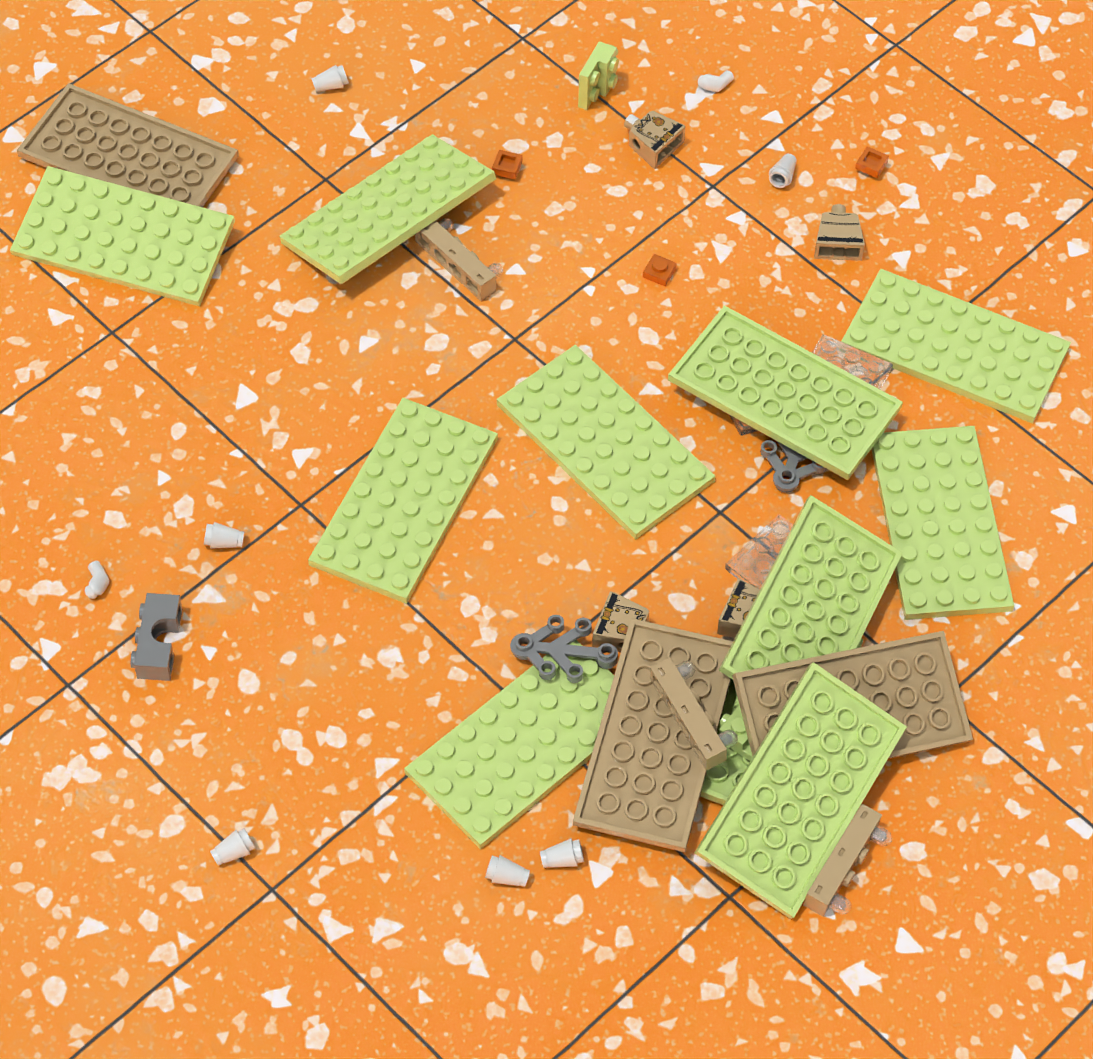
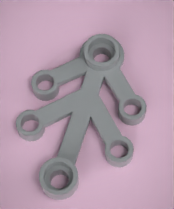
M766 440L761 444V455L767 458L774 469L773 483L781 492H791L798 487L800 479L815 473H823L827 470L823 466L816 465L814 461H812V464L796 469L798 462L808 458L777 441L788 459L784 466L776 454L777 445L774 441ZM765 448H772L773 450L767 451Z
M560 615L550 616L547 621L548 624L533 634L521 633L516 635L510 643L513 655L520 660H529L539 671V676L544 680L554 678L556 669L553 662L544 661L539 653L549 654L567 674L568 681L572 683H578L583 679V668L579 664H573L567 656L596 659L598 666L604 669L613 668L618 663V651L612 644L604 643L598 648L569 645L580 637L588 636L592 632L591 621L584 617L577 619L573 629L551 643L542 641L553 633L558 634L564 630V619ZM555 622L560 623L558 626H553L552 624ZM582 625L587 626V628L581 629L579 627ZM546 668L551 669L550 672H544L543 670ZM574 671L579 672L578 675H571L570 673Z

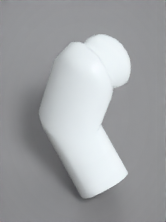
M726 70L720 76L711 74L701 75L698 78V86L708 91L719 92L734 80V75L729 70Z
M97 560L88 565L92 579L84 589L85 594L91 599L102 595L109 585V578L100 561Z

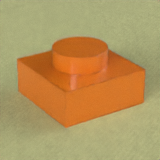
M866 146L856 162L855 169L878 178L888 162L889 155Z
M499 150L492 170L495 172V175L516 180L523 162V155Z
M653 254L643 270V278L666 287L676 270L677 263Z

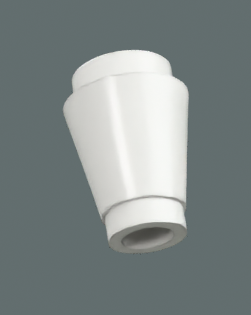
M334 65L316 77L311 78L316 92L344 88L343 85L349 84L343 65L338 67Z
M785 154L769 170V181L773 186L783 188L791 183L797 163L794 155Z
M216 522L214 524L207 523L204 545H208L210 548H242L244 531H239Z
M245 828L239 831L236 829L214 849L210 850V853L219 866L250 855V851L255 849V846Z
M572 838L540 851L543 868L578 867V863L584 862L579 839L572 841Z
M492 855L485 878L491 879V883L525 887L530 870L501 855L499 857Z

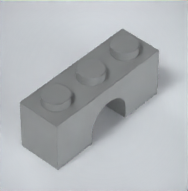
M147 593L145 603L140 604L139 619L142 622L141 627H136L135 643L137 644V650L132 651L130 661L131 668H135L137 679L171 680L174 663L172 643L159 642L156 639L163 633H179L183 610L180 595Z

